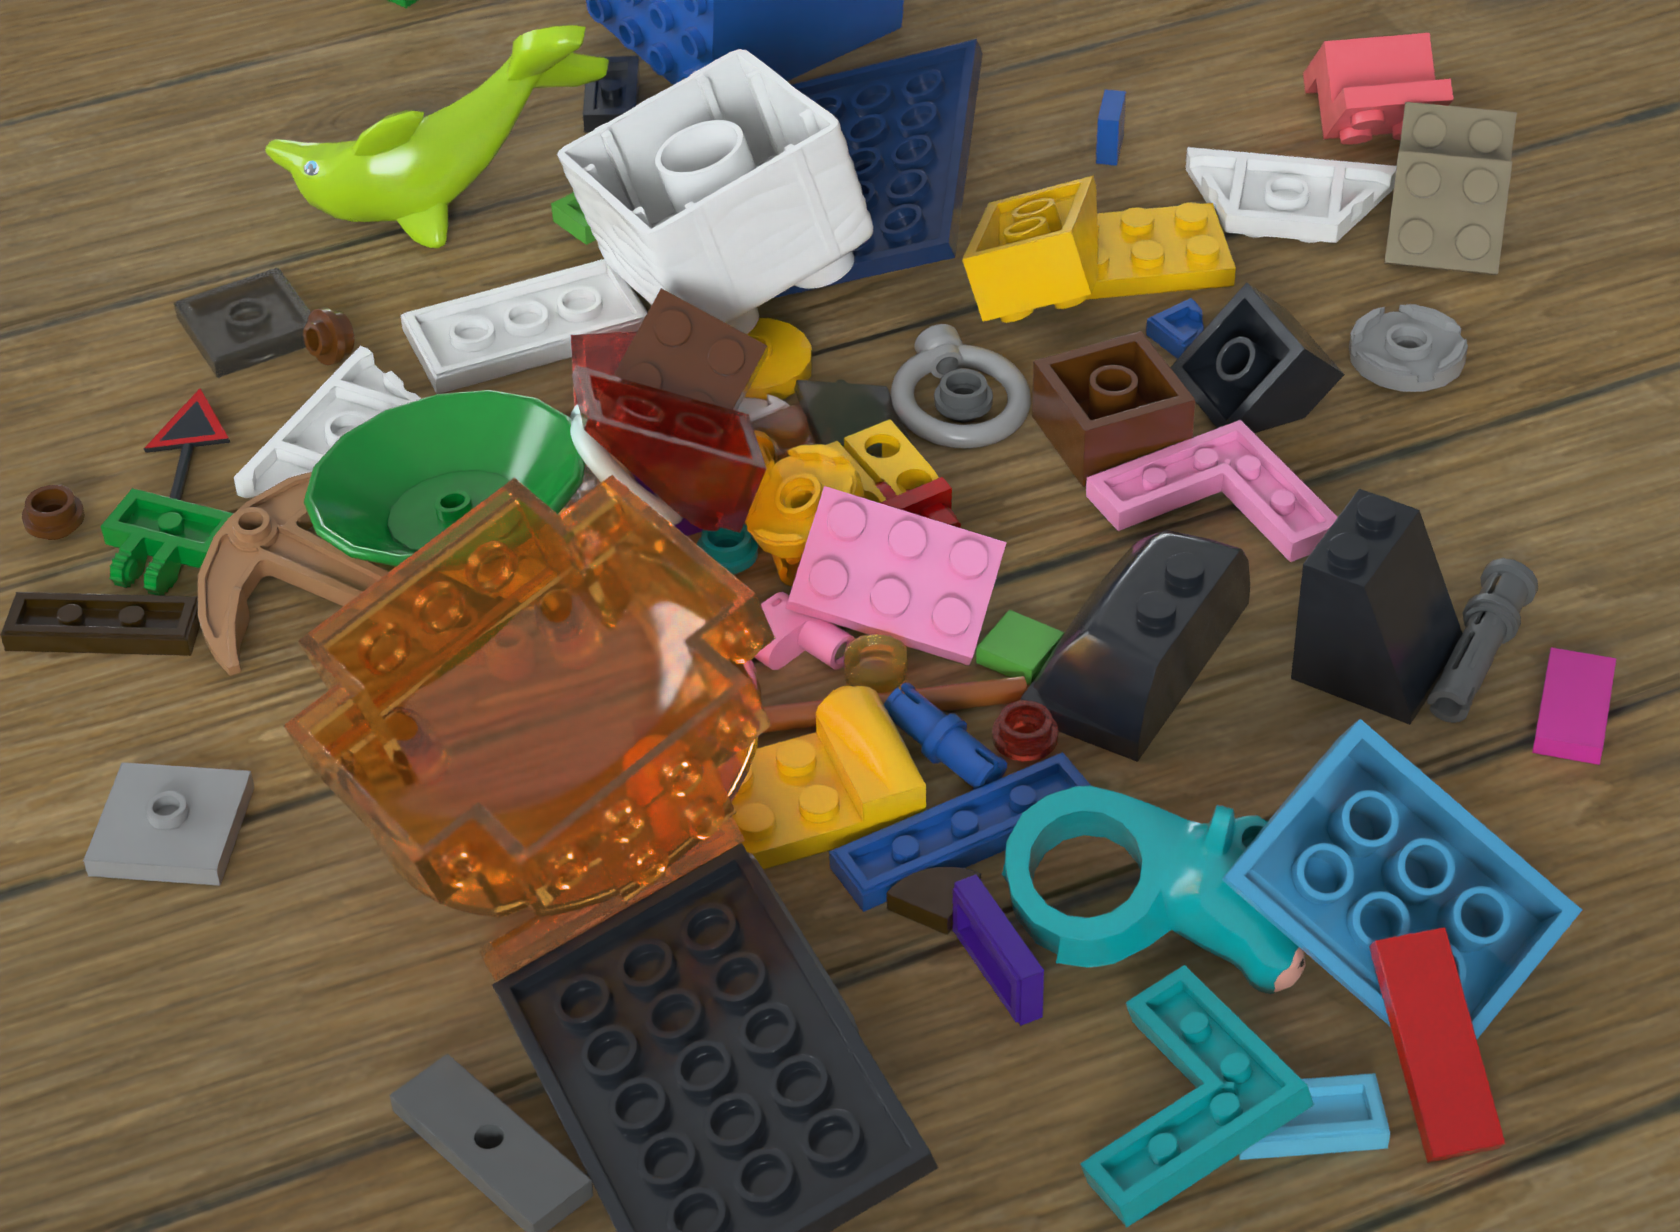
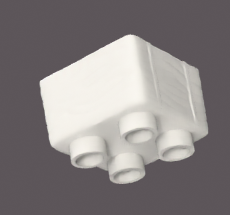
M738 49L718 58L700 70L695 71L689 77L648 98L610 122L600 125L590 133L567 144L558 151L557 156L563 166L566 178L573 188L575 198L584 213L587 223L591 227V232L598 242V247L606 264L651 305L662 288L745 334L754 328L759 319L757 306L793 285L805 289L820 288L830 285L845 276L854 264L852 251L865 243L873 234L871 215L867 210L866 201L862 195V188L854 168V163L849 155L847 142L841 131L839 121L830 112L795 89L779 74L746 50Z

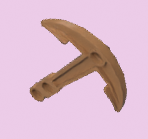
M312 472L287 478L241 506L228 518L214 536L198 573V618L212 655L230 676L241 672L240 647L250 621L247 599L265 576H273L415 636L420 645L469 668L486 667L494 679L503 683L522 682L532 676L538 666L535 640L522 627L512 624L501 626L498 618L472 607V605L465 601L457 600L446 594L434 595L368 561L351 558L324 539L308 532L307 530L313 524L305 508L304 498Z

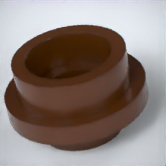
M329 308L315 309L310 313L303 330L307 350L324 365L339 363L354 348V332L348 317L342 311H332Z
M47 485L31 492L25 500V508L22 512L25 530L34 537L48 540H57L68 536L82 524L85 517L81 500L74 496L69 488L62 485Z

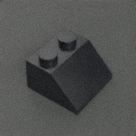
M1247 282L1170 367L1194 397L1195 402L1217 428L1241 420L1253 433L1304 419L1344 376V373L1286 308Z

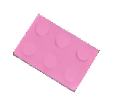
M824 486L786 609L969 666L975 652L1007 542Z

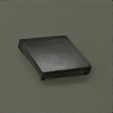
M273 268L174 302L177 319L217 378L306 348L303 330L311 312L279 268Z

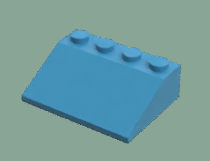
M1361 719L1355 722L1334 742L1222 878L1228 886L1389 1026L1390 1023L1369 946L1375 940L1445 927L1476 1039L1483 1033L1582 911L1579 906Z

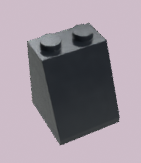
M1358 489L1303 563L1291 679L1410 725L1440 679L1444 667L1462 635V630L1420 510L1393 501L1387 497Z

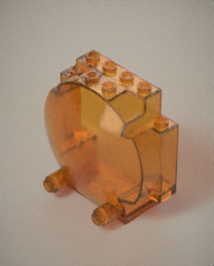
M613 475L560 515L514 477L298 640L329 691L283 726L309 767L367 827L389 863L414 889L438 902L440 905L443 904L452 909L479 916L501 918L526 908L538 917L552 916L583 909L618 895L627 902L646 885L656 881L667 868L699 842L713 835L725 821L736 813L732 801L749 772L756 754L759 741L758 736L771 726L762 706L761 687L751 659L771 643L775 636L756 593Z

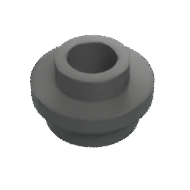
M956 369L946 373L941 378L940 384L934 392V404L942 415L958 422H968L985 415L991 409L993 392L987 384L986 378L981 373L971 369Z

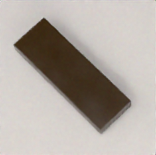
M16 592L0 636L5 651L191 656L200 628L198 597Z

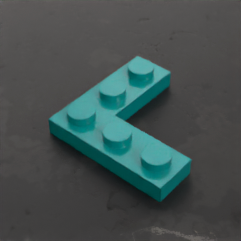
M1185 965L1125 1003L1132 1022L1196 1089L1080 1163L1087 1183L1126 1227L1146 1216L1314 1105L1308 1085Z

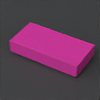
M1550 648L1532 753L1600 765L1616 658Z

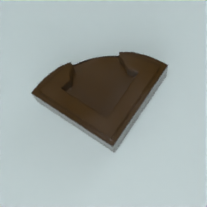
M936 867L918 871L903 878L891 887L887 892V909L948 935L953 928L954 882L975 874L981 880V873L958 867Z

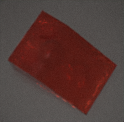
M576 365L572 374V380L584 430L681 517L686 518L694 526L708 531H717L720 528L740 533L767 469L749 414Z

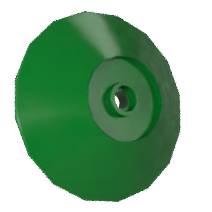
M493 390L435 394L384 410L343 434L313 467L304 498V505L316 534L351 558L403 568L441 569L465 567L489 559L555 519L583 484L586 464L572 441L570 433L572 418L535 397Z

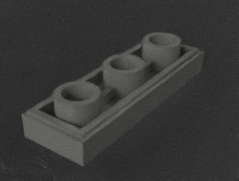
M449 1054L444 1055L390 1094L393 1112L525 1232H548L593 1197L592 1181L588 1176Z

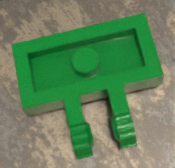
M132 488L101 525L105 544L119 548V552L115 553V557L112 558L109 579L116 586L131 587L135 579H139L143 574L147 556H153L152 562H149L145 574H143V588L148 591V594L164 596L166 592L168 593V589L172 588L177 582L181 564L201 568L214 536L234 513Z

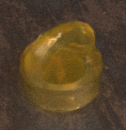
M882 634L864 635L850 641L844 652V678L846 685L870 687L877 693L891 692L897 687L901 690L902 684L907 683L908 657L905 644L897 638Z

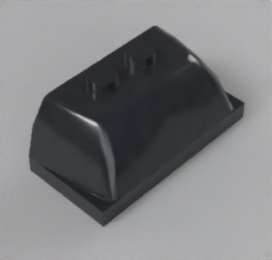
M1170 530L1161 531L1135 542L1089 596L1033 683L1021 697L1020 717L1138 762L1249 604V560L1241 548L1215 540Z

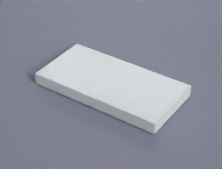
M605 259L406 312L401 314L403 331L436 394H442L632 341L648 312L633 288L606 264Z

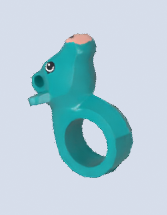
M1075 786L1046 795L1023 812L1006 842L1002 876L1008 883L1015 917L1036 944L1057 954L1056 963L1086 968L1115 964L1147 948L1170 930H1173L1204 950L1231 962L1243 973L1249 984L1259 992L1273 994L1291 987L1300 978L1305 968L1304 951L1222 880L1224 875L1267 824L1268 821L1258 815L1235 818L1234 809L1217 804L1210 822L1202 824L1184 819L1159 807L1118 792L1094 786ZM1083 835L1107 838L1124 847L1137 862L1141 873L1140 881L1127 901L1110 913L1091 918L1068 916L1047 905L1033 886L1035 870L1045 854L1062 841Z

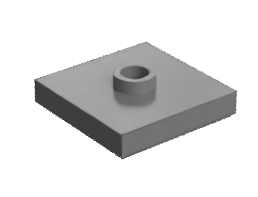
M122 762L83 860L87 875L89 877L220 886L254 790L251 771Z

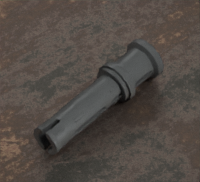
M1501 558L1488 563L1480 577L1482 587L1480 593L1470 598L1464 608L1463 621L1466 628L1456 643L1440 679L1427 699V704H1433L1430 707L1431 713L1445 722L1456 723L1466 719L1473 703L1472 701L1483 683L1501 644L1508 642L1516 636L1521 625L1519 613L1522 607L1533 601L1538 591V580L1533 571L1516 560Z

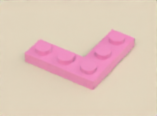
M1241 420L1087 477L1086 497L1117 531L1222 491L1290 562L1310 555L1338 518Z

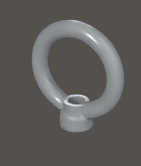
M947 324L933 325L919 334L915 341V351L917 354L899 368L892 382L891 401L894 411L901 422L919 437L945 447L978 448L1004 440L1023 424L1031 405L1028 382L1011 361L994 351L963 344L957 330ZM970 368L984 372L999 381L1007 393L1008 401L1005 409L989 421L971 425L952 424L928 415L919 407L914 397L915 386L929 373H932L937 378H942L952 370Z

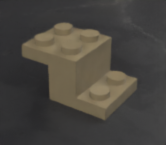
M1405 102L1385 264L1498 275L1513 162L1511 161L1517 112Z

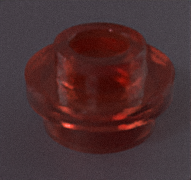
M1027 700L1016 701L1004 707L999 717L995 720L992 727V741L995 748L1007 758L1017 761H1035L1048 756L1057 746L1058 726L1052 718L1050 711L1042 704Z

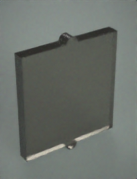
M841 379L836 382L796 381L794 391L816 444L827 445L838 441L844 447L845 437L889 419L893 421L911 442L904 424L894 411L887 386L851 384ZM882 443L871 445L866 449V452L871 456L882 457Z

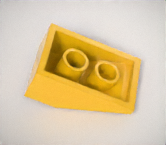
M1093 176L988 203L962 258L983 322L1000 318L1005 323L1014 322L1032 314L1033 309L1054 304L1056 309H1066L1081 304L1087 299L1088 295H1092L1099 275L1096 183Z

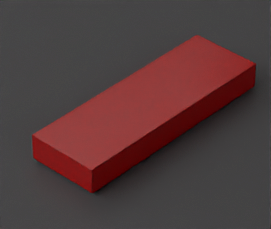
M1446 928L1375 940L1369 948L1427 1163L1499 1149L1506 1143Z

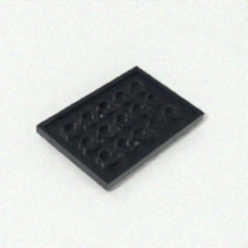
M742 843L492 984L617 1232H830L938 1169L934 1157Z

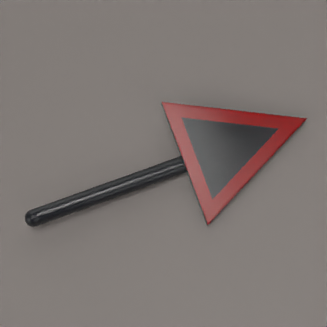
M199 388L145 446L144 451L149 453L181 449L169 496L170 498L181 500L194 447L230 443V440L201 388Z

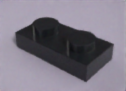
M639 56L603 57L609 60L606 75L598 81L585 84L583 105L584 133H590L600 125L610 122L638 105L640 84Z

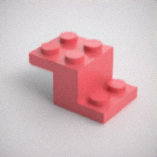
M1430 33L1324 41L1303 73L1305 94L1318 93L1323 139L1340 138L1341 144L1346 145L1370 141L1373 138L1372 135L1392 134L1393 139L1401 140L1405 102L1449 106L1453 101L1451 79L1435 80Z

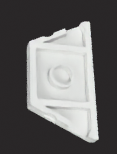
M1188 147L1186 158V171L1206 203H1213L1220 225L1226 233L1243 234L1253 238L1268 236L1298 239L1306 243L1319 241L1337 243L1394 189L1397 166L1193 147Z
M360 346L234 476L237 496L254 498L287 478L312 472L316 463L343 434L384 410L421 398L415 393L408 392L404 388L403 381L392 371L384 374L375 365L373 353L368 348Z

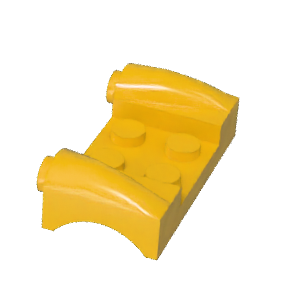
M842 686L833 690L818 705L816 710V732L700 765H697L686 742L680 739L653 738L641 744L628 757L625 765L631 809L641 817L657 854L663 878L672 876L665 885L672 883L737 846L738 842L731 839V837L741 841L740 843L743 844L747 852L754 855L762 869H767L836 849L926 810V784L877 692L865 686ZM707 852L706 854L714 852L711 856L701 860V858L704 856H701V854ZM677 869V870L680 871L683 875H680L679 873H677V872L674 871V870Z

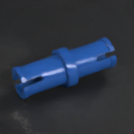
M903 683L901 690L897 687L888 696L884 706L894 724L922 746V755L933 764L942 762L972 786L973 790L984 786V783L987 785L1003 777L1008 764L1006 760L995 755L966 731L967 723L955 713L946 715L917 692L910 683Z

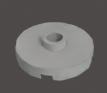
M1406 304L1399 305V312L1384 313L1385 307L1377 308L1359 318L1351 331L1349 343L1351 364L1361 376L1381 387L1401 392H1425L1440 388L1456 379L1466 363L1468 345L1467 340H1464L1460 335L1461 327L1455 320L1436 309Z

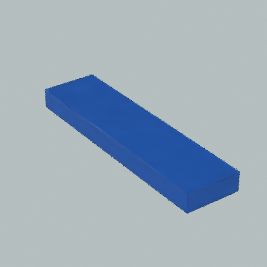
M1062 752L829 851L830 868L861 910L865 912L887 902V892L891 887L913 873L936 867L966 868L1005 851L1006 842L1023 812L1046 795L1075 786L1091 785Z

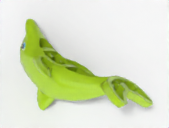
M568 25L532 30L518 36L513 41L512 55L480 87L453 104L424 117V112L413 110L390 114L362 132L355 141L306 143L274 139L266 146V153L276 164L292 174L298 190L308 203L337 219L353 222L397 221L403 230L417 243L429 248H440L446 244L448 205L466 190L490 165L509 137L532 90L548 87H578L598 81L606 75L609 60L603 57L574 53L583 45L586 27Z

